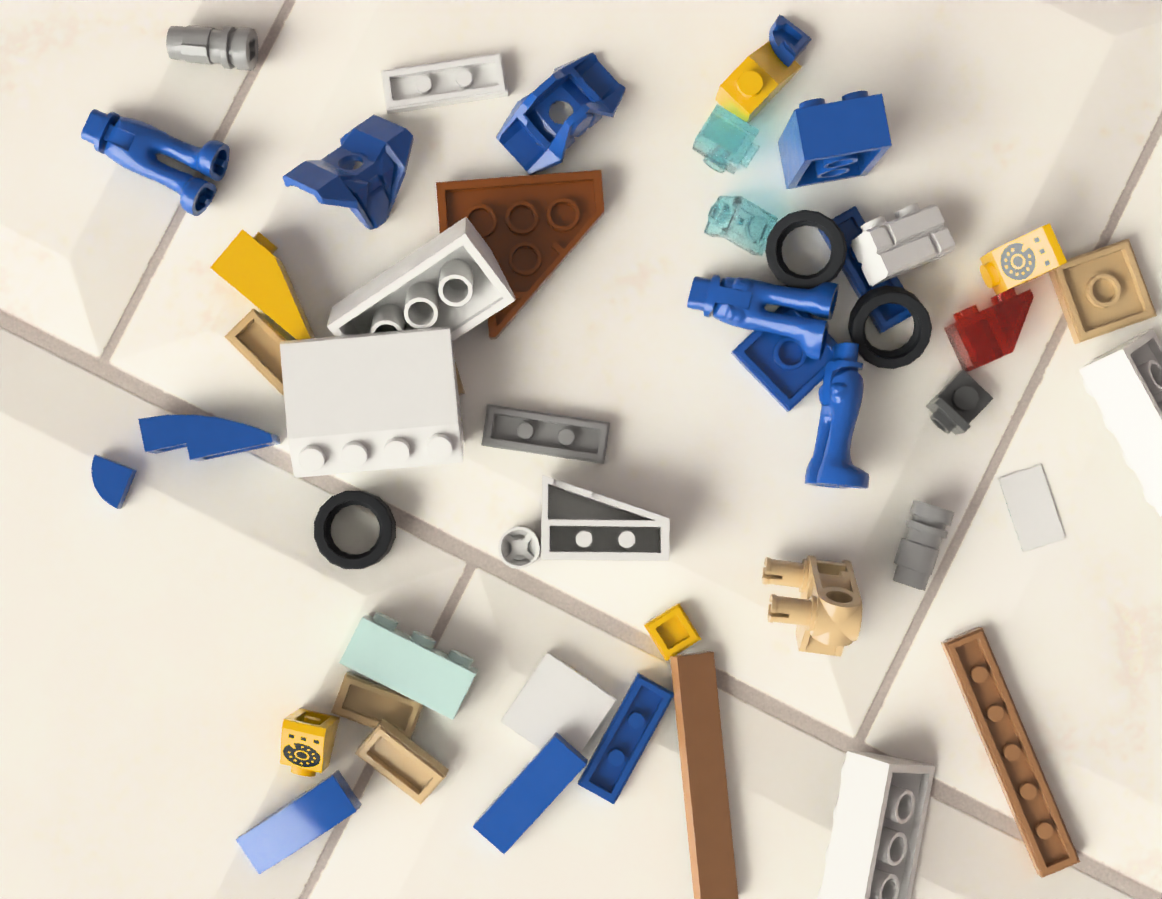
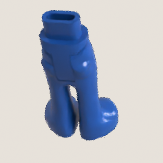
M93 109L81 132V138L94 144L97 152L106 154L111 160L122 167L159 182L180 195L181 208L194 216L202 214L210 205L217 191L216 186L211 182L194 177L157 159V155L162 154L173 158L215 181L222 180L229 162L230 148L223 142L211 140L203 147H197L174 138L148 123L123 117L115 112L106 114Z
M716 274L713 275L712 279L695 276L687 307L704 311V316L708 318L713 314L715 319L735 327L790 337L800 342L807 357L821 360L828 337V321L774 313L766 310L765 307L767 305L789 307L801 312L811 313L822 319L831 320L837 302L839 284L824 282L811 289L775 285L750 278L725 277L720 280V276Z
M843 342L834 344L833 361L827 362L824 369L823 384L818 390L821 412L816 443L805 474V484L840 489H868L869 474L853 465L850 455L852 436L864 391L863 378L858 373L859 370H863V363L857 362L859 344Z

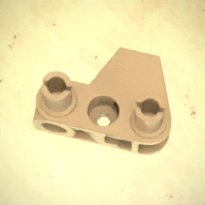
M810 555L803 559L802 563L776 560L769 557L765 558L764 565L766 567H763L762 584L796 587L801 592L800 599L771 594V604L768 605V622L797 625L796 638L799 651L841 657L844 646L857 641L862 622V600L851 562L848 560H843L842 563L816 560L815 556Z

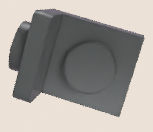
M961 370L926 407L933 413L930 418L939 429L947 434L952 431L957 435L965 433L971 427L969 423L993 400V397L965 370Z

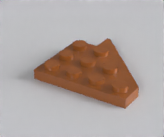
M601 170L436 182L440 234L464 217H467L492 250L515 295L514 302L488 318L490 340L497 339L604 215Z

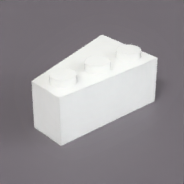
M542 475L541 560L670 561V518Z

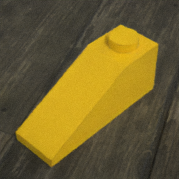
M242 229L210 268L296 340L315 338L283 263L273 255L278 247L260 232L251 237Z

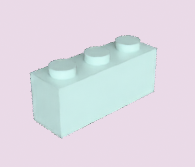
M376 612L374 617L368 614L363 616L339 663L453 720L478 672V669L471 666L474 660L453 649L450 650L449 654H446L434 648L436 641L418 631H413L410 636L396 629L399 622L382 613Z

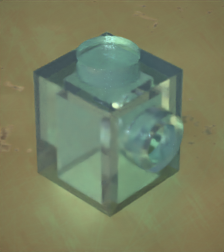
M717 104L696 136L692 150L704 156V163L719 173H724L726 170L734 175L740 164L746 168L749 166L760 148L759 145L754 143L760 130Z

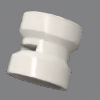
M527 527L510 528L503 533L498 543L499 557L504 564L511 568H526L533 564L540 555L541 544L539 537Z

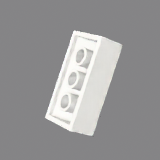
M464 217L332 306L327 328L334 336L450 326L452 341H454L514 302L515 295L492 250L469 219Z
M1152 328L1095 358L1079 369L1083 376L1082 383L1086 392L1095 398L1102 411V419L1106 428L1116 436L1121 445L1125 463L1130 469L1135 471L1143 485L1142 490L1146 501L1155 507L1159 516L1162 517V345Z
M847 751L845 762L841 768V786L838 802L833 810L834 823L830 844L825 852L826 865L822 886L818 891L817 899H911L935 771L934 765L872 752Z

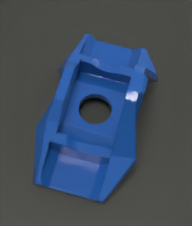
M593 52L555 68L553 74L538 88L517 101L496 135V139L529 175L536 174L563 163L566 149L575 142L574 137H580L586 132L587 128H591L602 116L613 118L626 88L613 78L598 61ZM560 101L570 104L574 112L563 124L555 123L549 116L551 106Z
M372 115L340 138L341 146L323 159L306 160L282 177L286 187L295 186L314 195L321 204L348 207L364 227L370 230L378 228L389 217L405 177L414 140L413 135L402 126L377 115ZM356 161L363 163L359 168L353 169Z

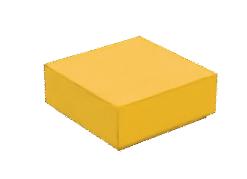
M679 603L643 624L666 661L670 659V656L677 655L701 640Z

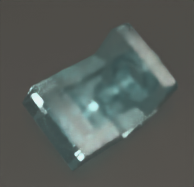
M719 196L708 213V222L704 233L711 237H722L752 255L763 256L768 235L777 223L778 218L742 196Z

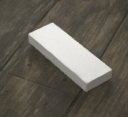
M502 52L380 70L387 114L509 96Z

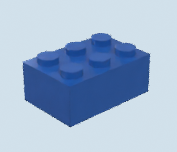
M856 91L842 96V101L825 103V99L816 98L800 103L799 108L794 110L778 140L786 189L866 176L892 146L882 94L868 96V91Z

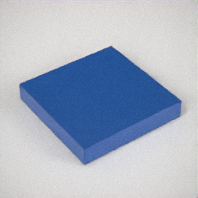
M779 306L774 311V313L813 318L809 313L789 307ZM754 330L731 354L784 410L789 412L824 379V369L827 362L833 361L834 344L838 343L828 333L822 359L815 360L806 356L800 342L795 339Z

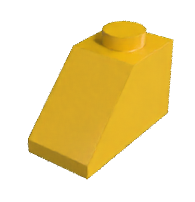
M768 41L750 54L719 86L715 100L746 127L801 69V66L794 61L787 67L774 53L770 41Z

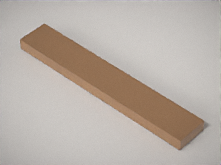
M977 627L941 642L1037 875L1043 878L1079 863L1080 860L983 628Z
M704 651L670 656L694 899H738L714 652Z

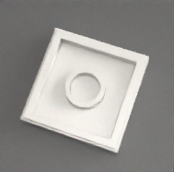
M547 652L500 722L540 750L557 732L581 753L617 699L553 654Z

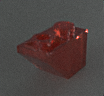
M1011 288L990 298L993 306L979 312L977 306L973 305L953 314L955 323L945 327L944 330L963 370L966 372L971 371L1014 351L1034 298L1031 289L1017 295L1015 289Z

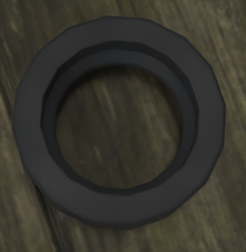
M801 210L787 214L774 225L767 238L765 253L768 266L779 281L789 287L811 289L824 282H831L838 276L845 265L847 245L844 233L834 220L817 211ZM802 226H813L822 230L828 237L831 245V255L828 263L819 272L811 275H800L793 272L787 267L782 256V246L785 238L795 228Z
M885 285L869 290L857 300L850 312L848 330L851 342L859 344L858 353L865 361L878 368L896 369L911 364L922 355L930 342L932 324L929 312L915 294L902 287ZM888 303L899 304L907 308L914 321V330L909 341L899 349L892 351L880 350L872 346L865 334V324L870 313L878 306Z
M344 491L331 496L320 507L314 521V539L319 552L331 564L343 569H364L379 563L390 552L396 538V521L390 507L380 497L366 491ZM350 505H361L370 509L377 517L380 525L376 544L369 551L362 554H349L341 551L331 536V524L335 515L341 509Z

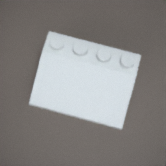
M450 326L280 342L287 439L294 478L463 463L465 441Z

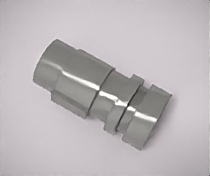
M189 25L186 27L170 26L168 29L166 48L170 59L211 65L218 63L222 64L226 69L236 67L237 70L252 71L256 67L258 37L256 31L252 28L239 27L236 30L235 27L226 26L223 30H216L212 27Z
M914 500L910 513L914 514L912 520L907 519L906 526L909 527L906 539L901 538L894 559L897 567L893 581L925 591L940 551L938 549L942 538L946 539L948 532L944 531L946 525L951 526L955 512Z

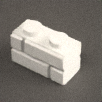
M913 203L895 212L896 219L886 222L884 216H880L861 226L863 233L851 241V247L858 262L862 264L861 269L869 285H877L936 261L955 249L956 244L949 229L944 226L945 221L937 205L932 204L920 209L918 203Z

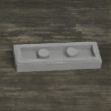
M487 404L481 445L604 464L610 423Z

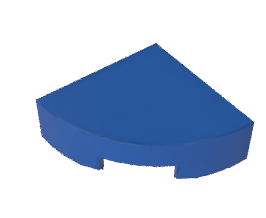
M780 14L769 31L770 45L777 57L787 67L798 58L812 40L810 36Z
M94 455L91 467L94 487L105 502L117 509H121L137 470L103 456Z

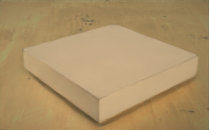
M1129 238L1068 259L1066 264L1049 272L1074 344L1157 316Z

